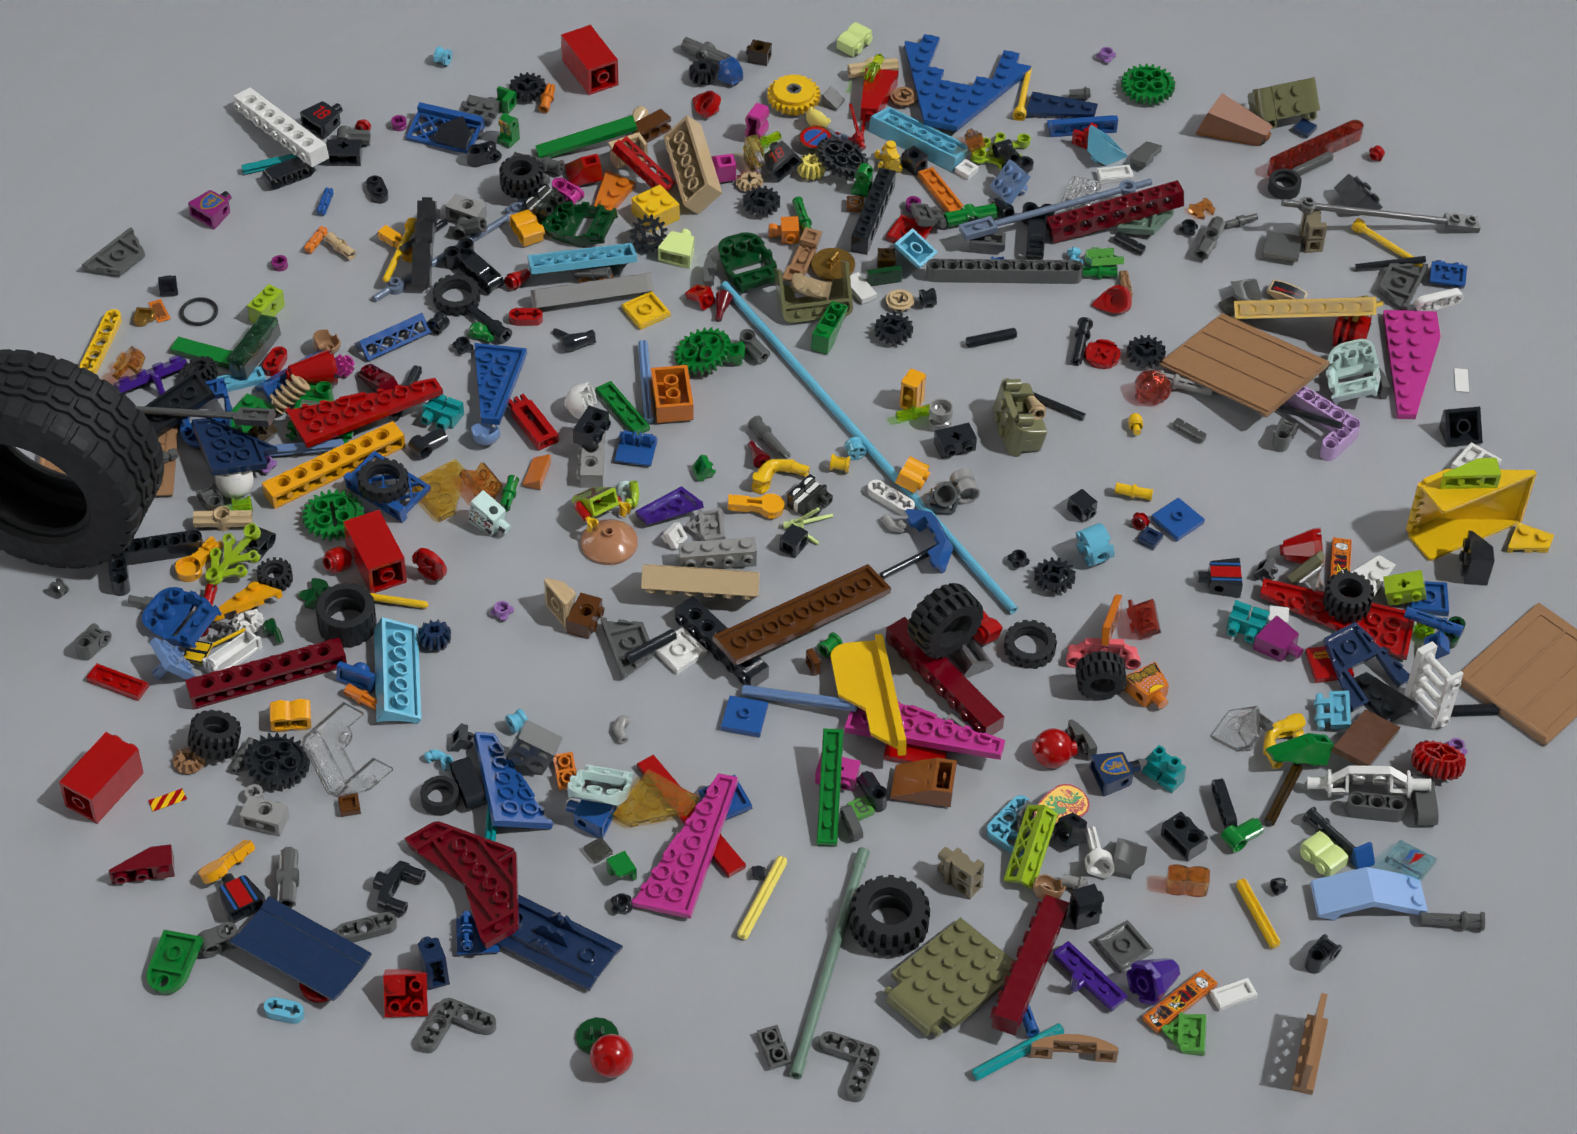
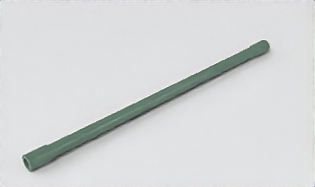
M864 847L858 848L853 871L797 1054L792 1063L789 1075L794 1079L802 1078L807 1062L806 1058L849 920L852 897L857 892L863 870L867 864L870 851Z

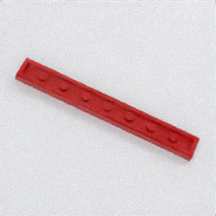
M654 754L638 762V770L685 825L687 818H690L695 811L696 804ZM720 834L712 858L724 873L731 877L745 869L746 863Z

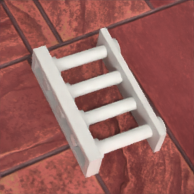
M1432 641L1417 649L1404 695L1413 701L1419 700L1434 716L1431 728L1435 730L1439 727H1445L1450 722L1451 713L1464 673L1460 671L1451 675L1435 659L1438 646ZM1432 667L1442 676L1445 683L1431 671ZM1428 679L1439 689L1441 696L1431 687ZM1425 692L1438 704L1437 708L1424 695Z

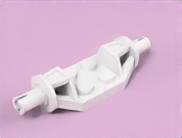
M1347 766L1332 775L1331 769H1328L1326 777H1307V790L1326 789L1328 797H1331V795H1348L1349 782H1352L1353 785H1364V782H1373V785H1385V782H1389V795L1407 796V798H1411V792L1431 791V778L1413 779L1410 770H1407V775L1391 766ZM1345 783V788H1333ZM1393 784L1405 789H1393Z

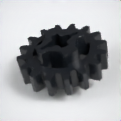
M528 72L524 75L520 73V76H514V79H511L509 84L510 90L516 92V99L520 98L521 102L524 99L527 102L531 99L533 101H536V98L541 99V95L546 87L545 79H541V75L535 76L534 72L531 75Z
M758 185L757 189L751 187V191L746 190V194L743 195V207H745V211H750L751 215L756 213L757 217L760 214L766 217V214L772 215V211L777 212V209L780 208V196L778 191L773 192V188L767 189V186L761 188Z
M645 214L643 220L638 217V223H632L635 229H630V232L634 233V235L630 236V239H635L633 245L638 244L639 251L645 248V253H647L648 249H651V252L654 253V248L658 249L664 241L663 239L667 237L664 233L668 229L663 228L665 222L659 223L660 217L653 219V214H651L650 218H647ZM647 222H650V223H651L650 225H647V226L642 225V224L647 223ZM657 226L660 229L661 236L656 233ZM651 230L653 236L649 235L648 237H646V233L644 231L649 232ZM637 231L642 235L641 240L637 237ZM648 242H655V244L646 245Z
M887 312L886 316L880 315V319H876L874 331L875 336L879 337V341L885 340V344L891 342L892 346H894L896 342L901 345L902 341L908 342V338H912L913 326L908 316L903 317V313L896 315V312H893V315H890Z
M1140 335V339L1134 337L1133 341H1129L1126 351L1127 358H1130L1131 363L1136 362V366L1142 365L1144 369L1146 366H1149L1150 369L1153 365L1158 367L1159 362L1162 363V360L1165 358L1166 346L1162 345V341L1157 342V337L1151 339L1150 335H1147V338Z
M1051 557L1050 561L1043 559V564L1038 563L1034 571V581H1037V587L1042 586V591L1047 589L1049 594L1055 591L1059 595V591L1066 593L1067 588L1072 589V584H1075L1076 571L1073 570V565H1067V560L1061 562V558H1058L1055 561Z

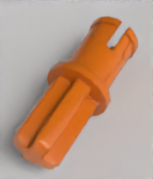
M548 83L544 93L541 95V103L538 109L542 113L549 112L550 105L554 101V84Z
M348 684L345 687V696L354 699L359 705L364 704L376 710L377 699L370 696L368 691L360 690L352 684Z

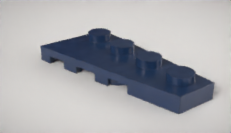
M1032 91L1026 110V118H1031V116H1039V118L1045 119L1047 116H1056V119H1063L1066 116L1071 118L1095 117L1098 104Z

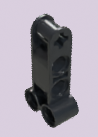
M1026 202L1023 204L1022 213L1052 204H1043L1041 207H1038L1034 202ZM1055 211L1022 220L1024 224L1029 225L1026 258L1036 257L1043 260L1047 217L1055 215Z
M462 238L458 242V247L449 246L445 248L446 268L451 270L459 268L468 277L474 278V281L478 282V286L488 294L492 293V290L498 286H504L505 282L502 275L474 251L472 239Z

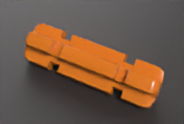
M320 226L304 245V251L311 254L328 234V229Z

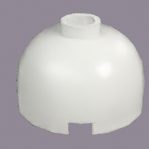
M588 382L580 383L570 388L564 400L565 408L569 410L573 417L578 419L581 418L589 405L594 407V404H597L594 388L592 385H588Z
M252 471L215 475V482L220 494L225 497H231V501L242 500V496L247 495L252 490L254 477Z

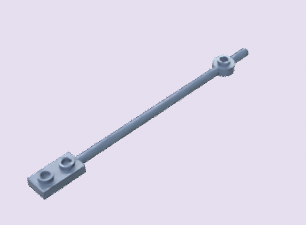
M1146 179L1139 182L1123 180L1120 182L1119 187L1017 215L993 220L989 216L959 224V231L965 241L997 233L999 226L1117 194L1127 195L1134 193L1136 189L1152 185V180Z
M521 198L506 207L505 215L487 225L486 232L473 234L468 238L475 242L509 221V215L525 211L522 204L527 199ZM444 252L433 258L432 267L445 260ZM412 272L402 278H390L389 282L386 283V288L372 296L373 300L377 302L388 294L397 295L404 291V284L412 280Z

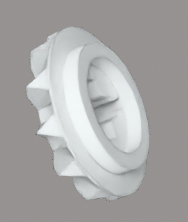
M249 609L238 614L235 613L232 619V625L236 628V631L249 627L251 632L255 633L261 629L264 623L263 615L257 609ZM244 619H251V624Z

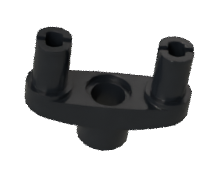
M400 860L389 873L378 871L373 880V888L380 891L377 908L405 915L408 909V902L393 898L405 878L423 883L426 877V870L411 866L410 863Z

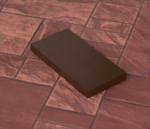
M1365 709L1333 746L1331 752L1358 766H1371L1399 733L1401 727Z

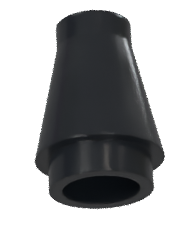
M995 198L991 202V204H995L997 214L1001 219L1014 215L1015 211L1011 204L999 198Z

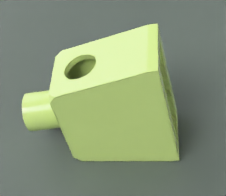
M682 229L681 233L671 231L658 247V261L690 268L695 248V237L691 235L688 229Z

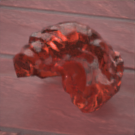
M1159 370L1143 371L1135 380V398L1140 403L1158 405L1170 396V380Z

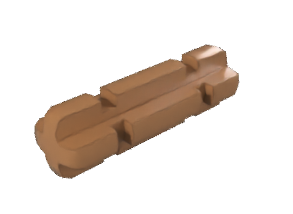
M1121 270L1119 272L1120 285L1127 287L1133 298L1129 273L1127 270Z

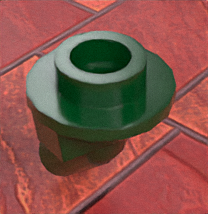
M270 618L266 620L262 625L263 635L269 636L273 634L277 645L284 643L275 619Z

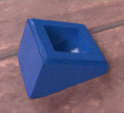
M1371 842L1353 848L1350 862L1356 869L1371 867L1375 864Z

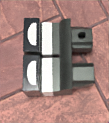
M543 184L522 205L525 210L529 209L532 214L534 213L537 219L543 220L546 216H550L558 205H562L565 199L556 187L550 189L548 184Z
M809 474L787 494V507L801 515L819 508L820 510L813 514V516L817 517L822 511V506L819 504L830 505L833 501V495L827 491L826 484L820 485L815 481L816 477Z

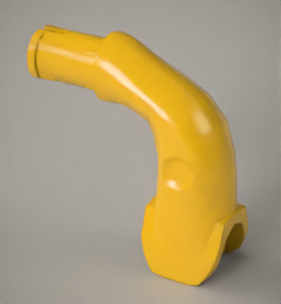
M795 459L768 460L757 472L753 473L752 491L762 495L765 494L771 486L773 475L777 472L795 473L806 478L810 472V466L795 462Z
M1291 714L1286 719L1273 723V730L1265 732L1262 750L1273 769L1282 767L1283 762L1273 761L1266 752V748L1276 745L1275 741L1277 739L1290 736L1295 738L1303 735V727L1306 724L1303 714Z

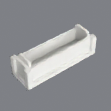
M247 627L245 632L208 658H203L204 670L211 673L239 665L263 648L261 637L253 634L251 629Z

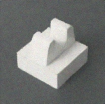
M674 522L661 535L663 541L668 543L671 549H677L678 543H683L688 538L680 522Z

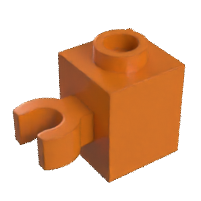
M798 216L781 217L780 225L775 223L769 224V237L774 238L781 235V244H799Z

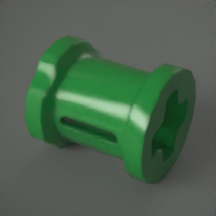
M831 632L824 642L817 644V649L821 655L829 658L832 650L842 644L843 641L839 635Z

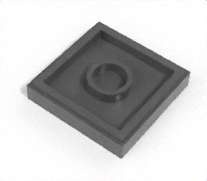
M1128 920L1094 939V944L1119 973L1129 968L1132 963L1153 954V948Z

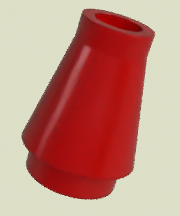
M528 269L508 273L504 279L505 285L510 290H516L531 277Z

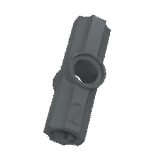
M685 37L681 44V50L695 55L697 60L704 61L706 59L716 65L731 56L717 50L708 41L703 44Z
M1216 216L1212 218L1208 226L1203 230V235L1194 250V255L1198 260L1208 259L1212 250L1216 248L1217 241L1226 225L1222 217Z
M284 847V849L280 850L279 869L276 872L277 901L292 908L296 906L297 887H299V855L297 849Z

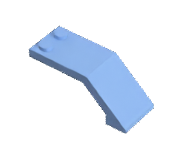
M1364 867L1315 879L1310 882L1317 917L1336 920L1342 914L1371 907L1420 915V912H1428L1420 877Z

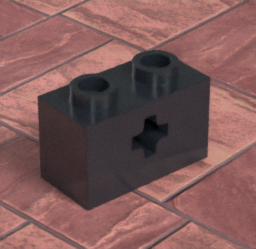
M361 139L326 140L329 159L326 160L327 166H361Z
M968 422L935 430L933 443L941 459L975 451L977 437Z
M1095 883L1071 890L1068 916L1076 930L1099 923L1104 896L1100 890L1098 891Z

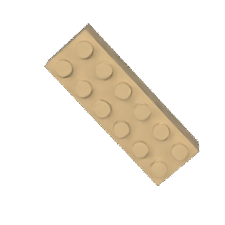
M686 115L663 137L683 204L688 209L699 214L722 194V190L702 126Z
M644 564L642 566L641 589H646L645 592L657 593L658 590H665V594H678V591H684V595L696 596L697 592L704 593L703 596L715 597L716 594H723V598H735V595H742V599L754 600L755 596L759 595L760 572Z

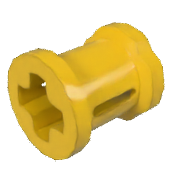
M832 454L829 469L844 470L848 473L851 457L845 458Z

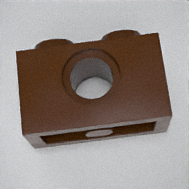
M580 592L566 620L567 633L589 639L591 633L597 629L598 619L604 615L605 607H603L602 598Z

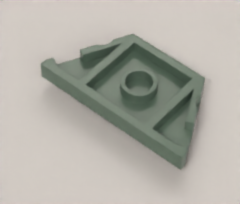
M1174 209L1120 224L1116 228L1121 233L1155 235L1174 215Z

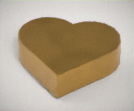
M136 307L133 320L137 327H143L148 322L156 319V312L153 308Z

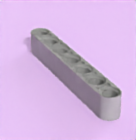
M642 273L530 291L533 308L648 292L653 291L654 287L652 273Z

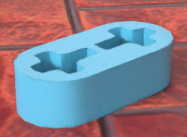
M271 997L264 1003L265 1014L270 1019L291 1024L300 1023L304 1019V1008L301 1003L278 997ZM274 1006H277V1007H278V1008H275L274 1011H271V1010H270V1008H274ZM295 1010L298 1011V1013L291 1015V1013H294Z

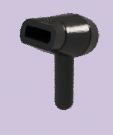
M557 328L552 330L555 336L561 338V346L564 351L576 350L587 344L596 343L593 329L573 334L566 333Z

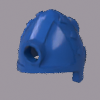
M730 56L718 63L719 81L734 87L743 80V70L737 59Z

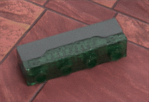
M260 315L227 358L232 376L248 379L281 335L277 317Z

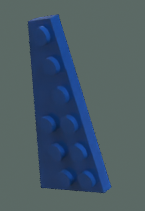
M474 343L481 423L500 425L526 359L527 348Z
M475 732L473 739L492 826L552 829L554 823L545 816L544 808L542 805H538L534 799L535 794L522 774L517 773L515 770L514 762L506 758L505 748L495 733Z

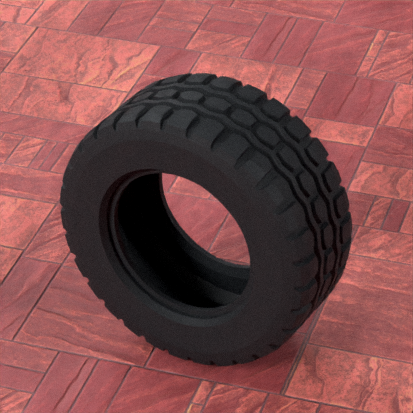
M11 349L0 350V551L3 550L6 554L19 559L24 558L31 563L47 564L55 568L68 567L70 569H79L86 566L94 567L115 558L133 540L162 483L164 473L163 449L153 426L149 425V420L140 409L135 408L136 405L125 394L118 392L119 389L105 379L101 380L97 374L84 367L79 368L73 362L62 358L59 360L55 356L37 352L35 354L33 351L20 349L15 351ZM17 448L32 452L46 459L66 474L39 464Z

